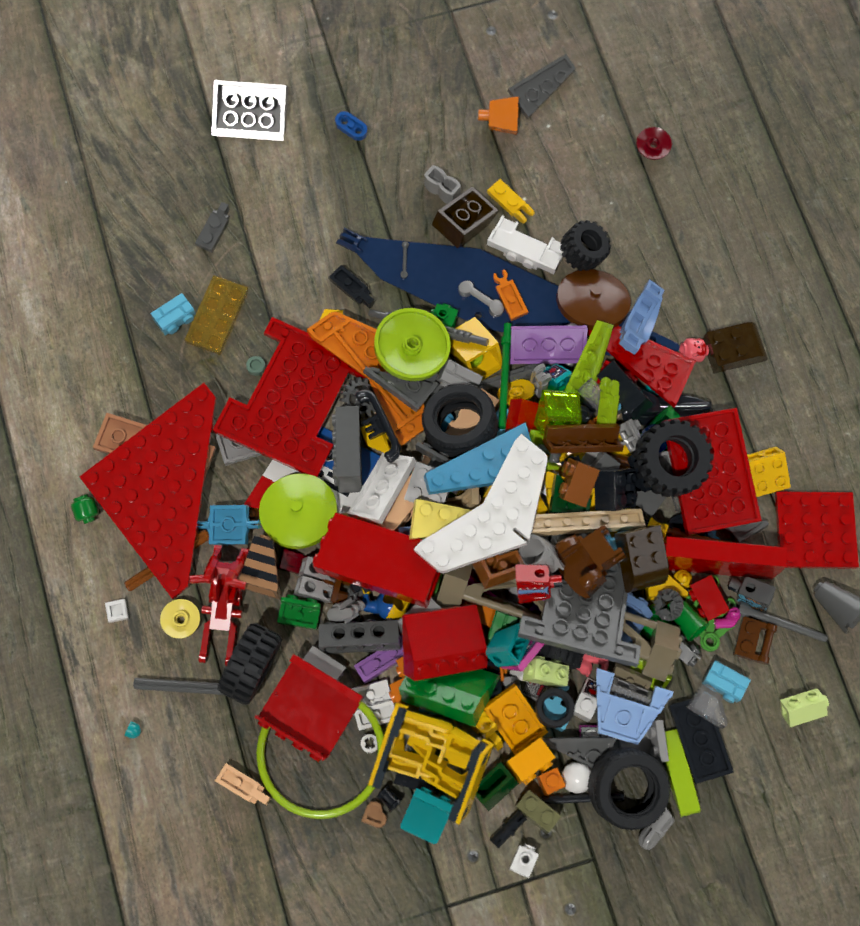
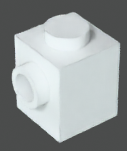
M524 844L523 847L518 846L509 870L529 878L539 855L535 853L536 849L527 844Z

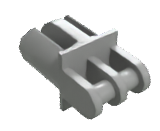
M350 597L343 602L334 604L328 610L327 618L331 622H345L346 624L359 615L358 612L365 608V604L361 600L353 602Z

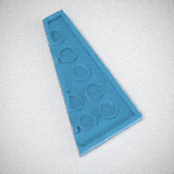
M526 422L425 473L423 477L428 495L493 485L515 440L522 434L531 441Z

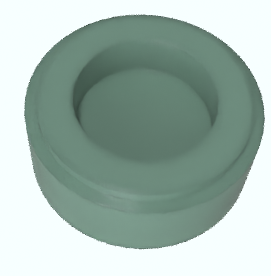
M259 356L249 358L246 363L248 372L253 376H259L265 371V362Z

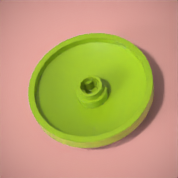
M417 308L399 309L387 315L380 322L374 337V351L379 363L388 373L402 380L421 381L434 376L444 367L450 353V337L444 324L433 314Z
M291 474L278 479L266 490L260 502L259 518L265 533L272 541L286 548L303 549L321 542L322 537L326 536L329 520L334 517L335 512L338 513V507L333 491L323 480L309 474Z

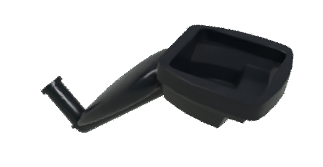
M640 388L653 403L637 419L641 426L649 424L659 413L671 405L662 397H656L652 393ZM682 394L675 408L672 407L681 417L697 415L703 412H713L711 402ZM621 410L624 422L630 419L636 420L633 416L627 417Z

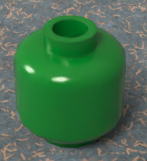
M86 494L73 499L74 502L71 504V510L75 520L78 522L83 521L84 524L95 521V516L99 514L95 498L89 497Z

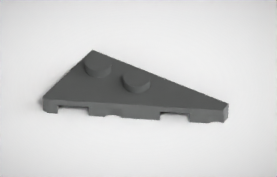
M542 737L547 746L591 768L599 761L600 757H603L602 755L614 749L613 737Z

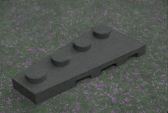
M567 54L508 88V93L511 97H518V107L525 118L528 119L575 71L576 67Z

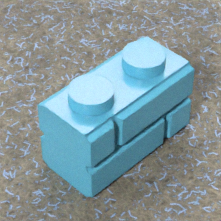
M181 293L153 311L151 316L166 336L167 334L177 332L179 326L184 323H191L196 313Z
M714 660L710 664L701 683L705 685L707 691L714 694L718 692L723 695L722 698L727 702L737 703L741 701L751 680Z

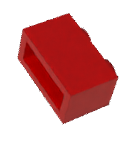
M712 575L689 586L688 594L693 602L696 601L700 608L697 611L707 622L730 611Z

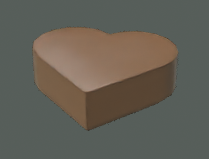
M377 801L370 802L361 822L376 828L385 826L387 818L382 813L381 804Z

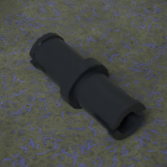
M518 810L507 823L504 822L502 824V828L489 840L499 849L510 836L513 837L515 835L514 832L527 818Z

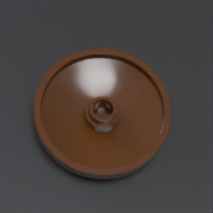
M585 269L582 271L577 270L568 274L560 282L556 294L557 306L562 315L571 323L587 325L588 330H593L597 320L614 325L613 328L617 327L626 319L631 306L630 295L624 284L611 274L595 269L587 271Z

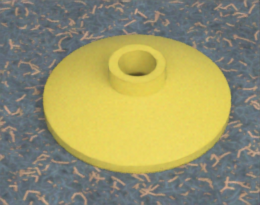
M177 599L164 607L161 612L160 623L167 635L182 639L191 636L197 630L200 624V613L192 602L185 599ZM180 617L185 618L183 623H178Z

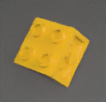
M773 447L747 454L756 497L791 487L786 455L783 450Z

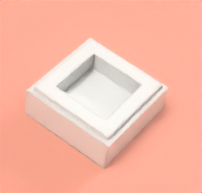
M125 599L105 603L109 623L129 619Z

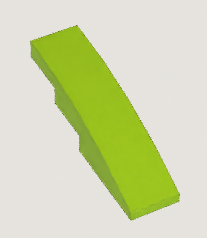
M676 729L666 731L665 738L669 761L664 762L669 776L668 779L670 780L671 790L679 814L683 817L700 813L696 790Z

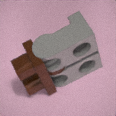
M307 556L302 560L298 575L301 577L297 579L293 595L315 599L330 605L347 600L348 593L339 590L341 584L350 586L351 583L317 573L313 567L312 557Z

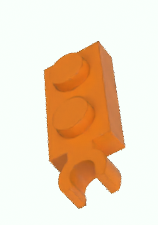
M502 270L504 277L498 278L496 273H494L493 280L499 284L496 286V291L510 320L513 321L527 315L528 310L513 279L507 281L508 274L506 270Z

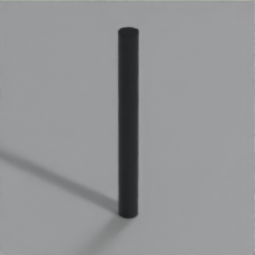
M610 793L613 802L624 801L623 793ZM588 794L542 796V801L546 804L590 802V797Z

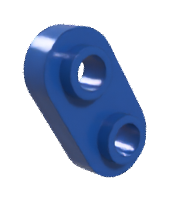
M346 111L336 115L335 124L339 130L357 141L366 138L367 126L365 123Z

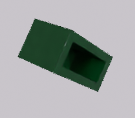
M500 762L480 781L475 797L490 811L519 783Z

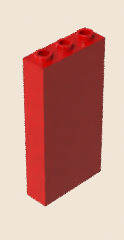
M335 512L334 517L328 522L326 536H323L321 539V548L313 558V567L316 572L428 608L441 573L414 551V548L422 539H409V535Z
M666 537L664 540L668 566L671 571L686 570L693 573L772 580L787 567L786 547Z

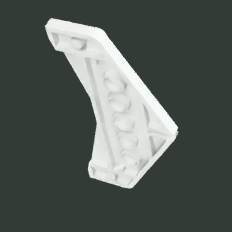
M521 434L510 449L484 503L422 540L414 548V551L440 573H447L527 545V542L518 536L514 530L530 542L547 467V455Z

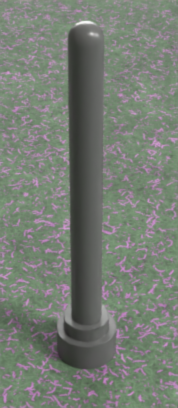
M742 600L737 605L741 617L752 616L822 642L828 640L826 634L755 610L749 603Z

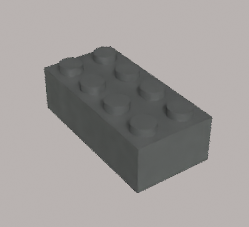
M359 406L335 407L336 414H332L334 430L332 431V441L334 443V449H332L334 486H338L339 493H357L362 489Z

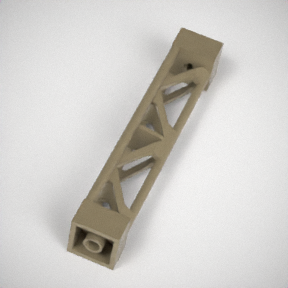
M473 564L449 571L444 575L436 603L442 608L460 606L463 599L518 618L526 616L541 620L544 606L543 600L533 601L541 610L539 612L536 610L531 611L529 610L530 608L483 593L493 589L517 587L516 579L484 589L482 583L467 586L471 571L475 569ZM625 611L623 631L634 642L631 644L641 646L639 659L643 660L642 674L665 682L667 676L673 673L674 660H678L681 654V648H679L682 642L680 628ZM626 620L653 628L649 641L647 642L626 624Z

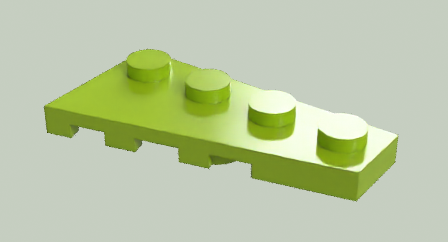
M597 320L564 391L592 398L598 379L597 375L600 372L614 325Z

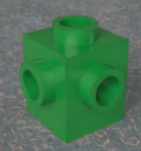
M436 304L435 309H431L430 313L436 316L444 326L455 327L458 319V310L453 309L448 304Z

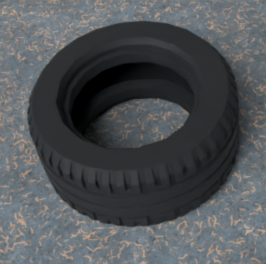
M458 384L441 389L428 400L422 413V426L428 443L433 447V450L437 453L443 452L447 454L450 460L496 438L498 419L493 402L484 391L472 385ZM467 409L476 412L480 416L476 427L466 434L459 436L449 435L441 430V423L453 411Z
M620 747V749L616 748L610 752L608 751L607 754L599 758V761L593 766V770H591L589 775L588 795L592 806L603 819L620 829L631 831L651 826L652 823H655L663 815L669 803L671 785L664 766L653 756L635 748ZM628 767H639L647 779V793L644 800L634 808L618 809L613 804L610 796L612 781L621 770Z

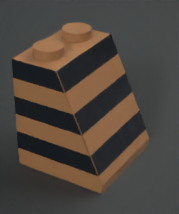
M260 535V537L254 536L239 580L247 582L246 590L280 600L281 587L277 550L274 542L265 535Z

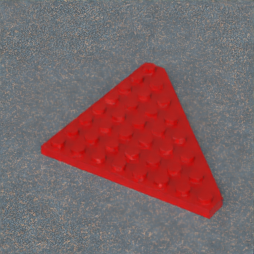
M202 383L79 476L172 599L189 588L190 572L193 564L194 545L198 530L206 463L209 455L210 436L217 400L205 383Z

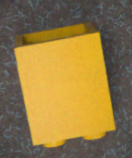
M476 317L455 328L489 339L487 346L472 342L468 344L450 339V353L459 365L483 376L482 380L501 370L502 355L499 343ZM483 355L482 363L477 367H472L470 362Z

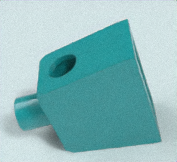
M520 623L496 632L489 646H486V656L495 666L520 665L530 640L517 637Z

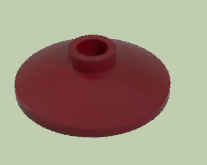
M648 127L639 133L636 146L639 153L645 158L659 160L666 157L671 151L672 140L665 130L658 127Z

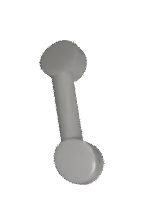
M471 281L460 283L458 292L461 296H474L489 306V313L493 317H500L503 314L504 306L500 300L490 299L475 289Z

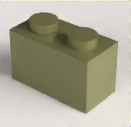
M530 790L525 793L514 807L546 834L552 830L561 818L557 812Z

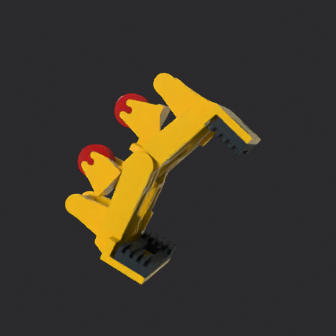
M396 703L368 785L380 789L387 769L417 779L420 776L424 781L456 798L448 819L459 825L470 812L494 744L484 738L479 741L457 727L453 729L452 724L446 721L407 710L408 706ZM405 734L410 735L407 744L418 754L404 750ZM437 748L441 749L439 756L435 755ZM449 763L463 769L467 767L469 771L461 775L447 767V764Z

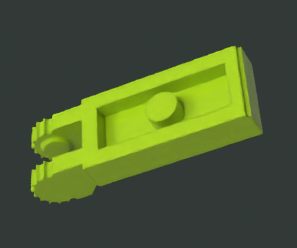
M603 377L599 386L601 392L596 424H616L619 382Z

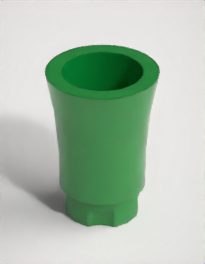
M684 600L683 611L674 620L688 641H692L701 635L710 624Z

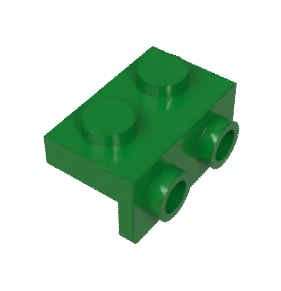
M293 595L281 597L277 623L317 630L321 604L317 603V600L306 598V601L298 600V597Z

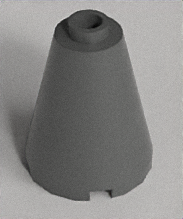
M827 581L824 583L820 582L815 587L814 592L816 593L814 597L845 634L849 633L847 628L853 629L860 621V597Z

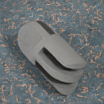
M665 808V812L655 823L644 828L639 835L638 843L644 849H652L675 822L674 817L667 808Z

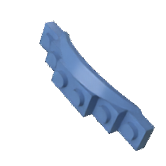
M651 280L645 284L642 293L628 313L620 330L621 335L619 338L621 340L619 344L634 355L640 346L645 345L648 341L663 299L664 289Z

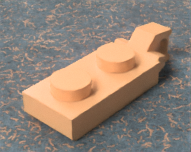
M227 763L215 780L253 804L259 800L267 805L271 799L262 793L265 788L261 784Z

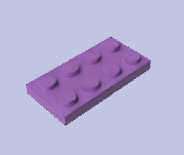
M587 325L511 326L510 364L577 363L587 343Z

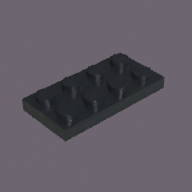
M708 695L669 705L668 708L675 729L678 732L694 785L734 773Z

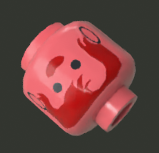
M687 338L681 343L679 353L696 360V362H702L708 356L709 347L701 338Z

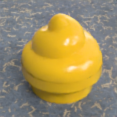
M679 570L673 575V579L684 589L689 588L692 584V576L686 570Z

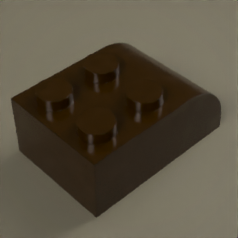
M471 187L438 210L431 225L458 249L484 230L494 219L498 209L474 187Z
M754 322L706 332L703 338L705 344L709 347L708 359L713 374L764 362L768 359L756 323Z
M661 525L645 526L614 534L617 549L621 547L626 558L620 561L625 593L667 582L669 566Z

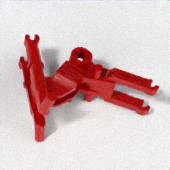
M214 545L213 554L204 570V575L190 576V584L211 583L209 603H212V607L202 606L201 610L202 614H210L211 619L204 624L199 662L206 663L211 629L229 631L225 658L226 666L234 651L237 626L232 619L233 617L242 618V610H235L234 607L241 605L243 590L247 586V582L238 580V577L243 569L249 549L241 548L236 562L225 563L219 562L222 557L221 550L223 546Z

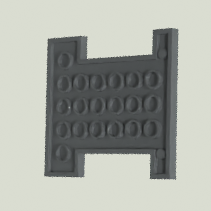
M549 535L539 536V537H541V538L547 540L548 542H550L551 536H549ZM620 562L605 571L607 573L605 577L607 581L603 583L591 598L587 599L573 591L562 576V587L550 588L551 598L544 600L541 620L522 616L517 637L637 667L641 646L621 641L628 593H625ZM558 568L553 574L549 576L562 574L560 573Z

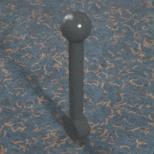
M404 241L402 243L403 269L400 274L402 279L408 277L406 262L409 243Z

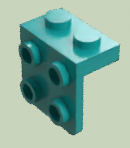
M421 787L420 790L416 788L400 827L402 830L423 840L437 844L453 806L450 804L452 800L441 795L439 798L432 796L433 792L424 787Z

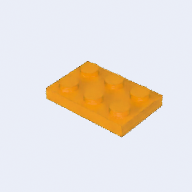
M515 683L490 700L484 709L489 719L496 723L498 732L514 755H517L534 741L548 733Z

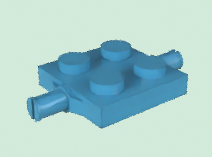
M210 505L208 521H198V525H203L198 526V529L208 530L210 545H248L249 530L260 529L261 525L254 524H261L260 520L250 521L249 505Z

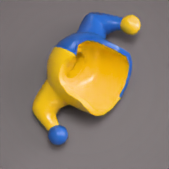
M362 590V601L365 604L363 610L365 612L378 613L383 619L392 618L398 621L402 618V615L406 614L409 602L382 593L379 594L378 599L370 600V593H365Z

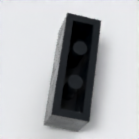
M612 361L597 375L600 381L603 377H608L611 381L616 380L619 382V403L623 406L621 410L627 417L633 416L637 420L653 405L651 400L615 361Z

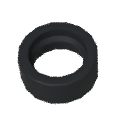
M551 688L541 693L535 703L534 710L541 724L555 729L564 726L571 720L574 715L575 705L569 693L563 689ZM549 697H559L566 704V713L559 720H551L543 712V703Z

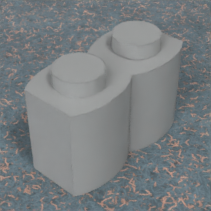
M432 165L424 174L425 188L429 192L438 195L446 204L460 195V183L455 178L446 176V173L441 168Z

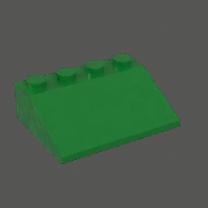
M478 669L413 681L405 676L399 687L401 700L405 703L476 727L500 679V675Z

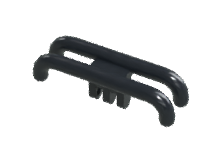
M370 390L357 391L355 397L358 399V402H371L377 414L362 422L364 427L371 424V426L365 429L366 433L375 431L368 436L369 439L373 440L386 433L391 443V449L384 454L387 462H394L401 454V446L377 396Z

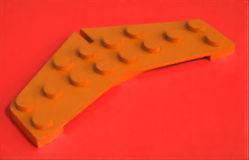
M339 312L329 313L307 328V333L313 340L369 380L372 390L377 396L402 448L424 431L422 426L424 404L415 412L363 373L365 367L378 368L381 372L388 373L379 363L374 351V337L377 329Z

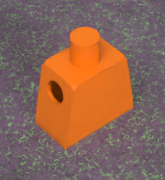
M518 97L491 100L489 102V110L479 109L478 120L489 121V130L517 135Z

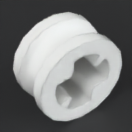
M367 734L362 737L361 747L365 752L373 753L378 749L375 735ZM374 739L373 744L375 747L372 749L371 747L370 749L365 748V740Z

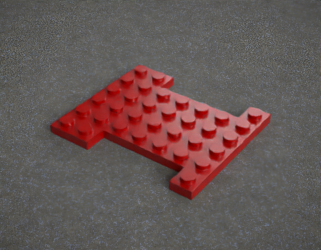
M272 317L264 331V335L280 343L247 405L229 397L212 431L296 471L319 477L334 444L317 436L348 375L351 374L361 379L366 377L313 340L307 332Z

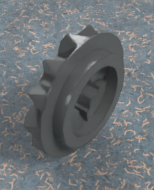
M664 589L659 591L657 596L653 598L655 601L652 607L655 608L656 615L661 620L672 621L681 615L683 600L677 591ZM664 601H672L669 605L670 609H663L666 605Z

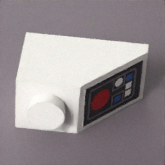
M588 677L574 704V716L586 722L591 720L597 708L596 681Z

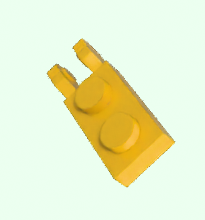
M501 179L487 190L490 197L522 224L527 219L520 212L521 209L530 217L535 214L532 207L526 204Z

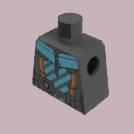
M745 577L743 583L732 578L728 589L738 593V602L742 600L749 603L753 609L767 613L776 587L750 577Z

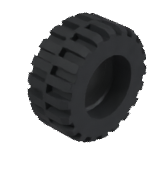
M679 419L666 420L644 432L641 436L642 439L638 440L636 444L638 449L634 451L633 455L634 458H637V461L634 462V468H638L640 472L637 474L638 478H643L645 481L643 485L646 488L651 487L653 493H662L661 495L664 497H678L698 489L709 478L707 473L712 471L713 465L710 464V461L714 460V454H710V449H712L711 443L707 444L705 440L708 437L705 433L700 434L698 432L700 428L696 425L691 427V423L685 420L682 422ZM665 441L676 442L686 452L688 465L685 473L681 476L670 475L660 464L659 449Z
M251 623L237 643L218 684L219 692L243 705L250 704L275 659L282 642L281 636L257 623Z

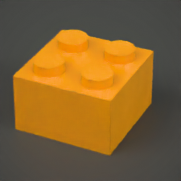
M540 737L507 761L505 766L519 785L521 783L527 785L537 777L536 772L540 770L543 773L553 765L552 760L555 756Z

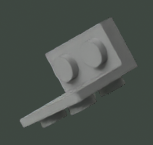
M663 720L653 721V724L638 745L618 739L619 748L631 747L641 750L656 758L660 763L669 761Z

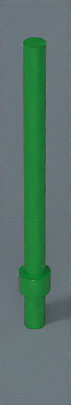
M510 323L504 324V332L501 337L503 350L499 429L506 428L511 342Z

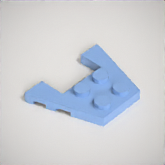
M596 668L598 733L638 745L674 692L655 686L649 706L609 694L615 673Z

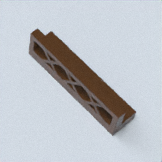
M618 424L545 425L542 443L550 453L623 452L624 448L618 440L620 431Z

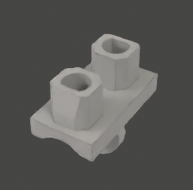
M630 419L619 425V433L623 439L621 444L626 445L631 455H634V451L638 449L636 444L638 440L642 439L638 431L641 429V424L638 420Z

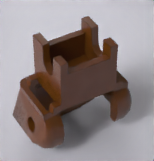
M605 525L585 538L573 535L559 541L555 545L558 550V558L565 566L564 570L559 568L560 573L571 589L585 599L591 598L603 583L607 581L605 579L607 576L605 571L626 558L621 547L614 551L605 539L611 535Z

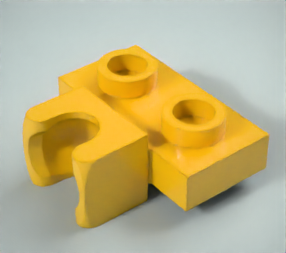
M483 711L476 727L471 726V728L477 734L480 733L485 740L493 743V747L498 752L503 747V742L495 733L498 730L497 725Z

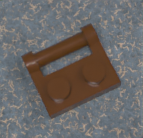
M742 617L733 655L768 665L773 635L777 632L778 626ZM764 630L766 634L761 655H757L755 651L760 631Z

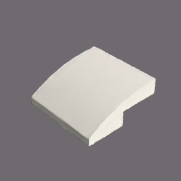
M387 679L351 688L364 697L362 701L372 710L379 724L389 722L394 710V703L389 695L390 689ZM357 709L355 718L358 729L363 730L372 727L367 717L361 710Z

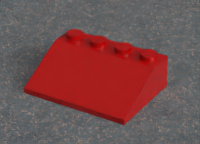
M477 604L402 615L404 675L413 681L487 668V647Z

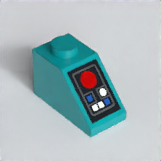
M557 363L553 366H547L543 371L545 374L550 373L552 379L548 382L547 390L553 397L565 390L572 375L570 370Z

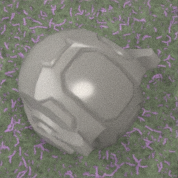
M531 534L530 542L525 538L523 539L527 542V545L519 548V554L525 565H547L549 567V575L553 574L558 568L564 570L565 566L558 558L557 552L550 542L535 534Z

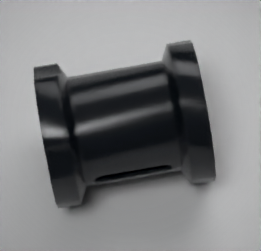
M389 785L376 797L377 800H381L389 808L388 811L390 813L403 800L390 790Z

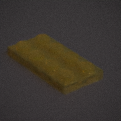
M213 275L184 339L185 343L220 355L248 293V287Z

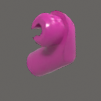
M732 607L725 618L714 619L715 629L733 628L741 617L740 610Z

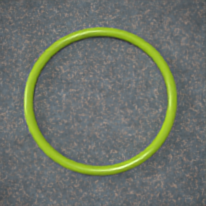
M362 701L358 709L367 717L374 730L379 753L384 734L378 719ZM263 727L261 728L256 751L258 771L269 794L288 811L311 819L338 817L361 805L374 791L375 787L367 785L361 794L351 802L331 810H309L291 803L278 792L268 775L264 752L270 727L268 730Z

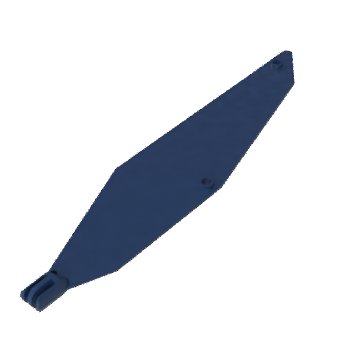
M345 227L342 230L343 233L339 236L340 239L336 241V244L356 253L381 280L434 306L436 304H448L453 309L458 310V317L465 321H469L475 315H480L481 318L477 320L486 329L504 332L505 323H510L511 326H564L571 323L562 315L557 306L556 294L558 286L481 249L459 247L457 249L455 246L408 242L406 262L408 277L402 279L400 274L403 269L402 243L404 241L364 237ZM502 270H506L508 274L507 281L513 279L528 310V314L511 321L504 308V312L500 317H493L489 313V306L472 295L463 297L459 294L458 287L460 283L471 281L475 289L490 299L500 300L496 291V286L499 284L494 282L493 274L496 273L498 278H503ZM625 320L618 326L622 327ZM653 331L649 337L655 343L677 352L680 348L678 343ZM607 351L605 352V355L612 356Z

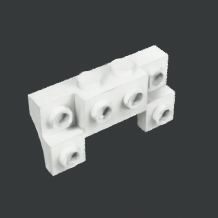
M502 215L498 224L491 232L487 245L504 252L503 256H506L508 260L517 261L528 269L533 268L537 270V268L554 274L563 258V251L560 250L562 244L552 237L547 246L546 243L518 232L516 229L519 222L516 221L514 223L505 219V216Z

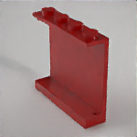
M293 654L289 660L291 662L260 714L254 718L259 720L257 724L267 730L270 727L275 730V735L285 741L288 738L293 741L292 746L296 749L309 751V756L317 762H320V760L326 761L364 697Z

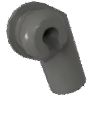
M544 444L538 445L539 449L545 454L550 455L549 462H559L561 453H550Z

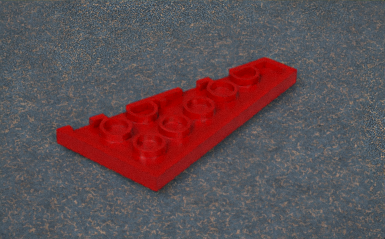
M617 326L613 328L606 351L675 408L696 360L649 339L645 345L640 346L634 355L619 344L622 327ZM588 330V331H587V335H588L589 337H590V334H591L592 330Z

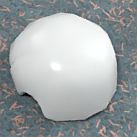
M572 762L565 766L561 773V777L566 785L565 789L572 793L587 791L589 789L588 779H590L591 768L580 762Z

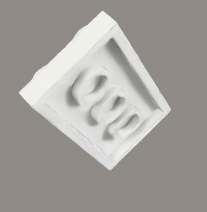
M382 453L348 511L349 517L382 525L417 462L415 458L400 455L397 460L389 463L384 457L385 453Z

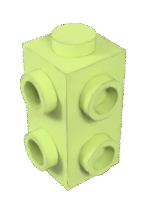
M535 656L523 671V681L551 687L568 686L569 666L563 665L557 660L545 661V657Z
M818 688L780 700L782 717L790 727L828 716V699L825 695L821 694Z

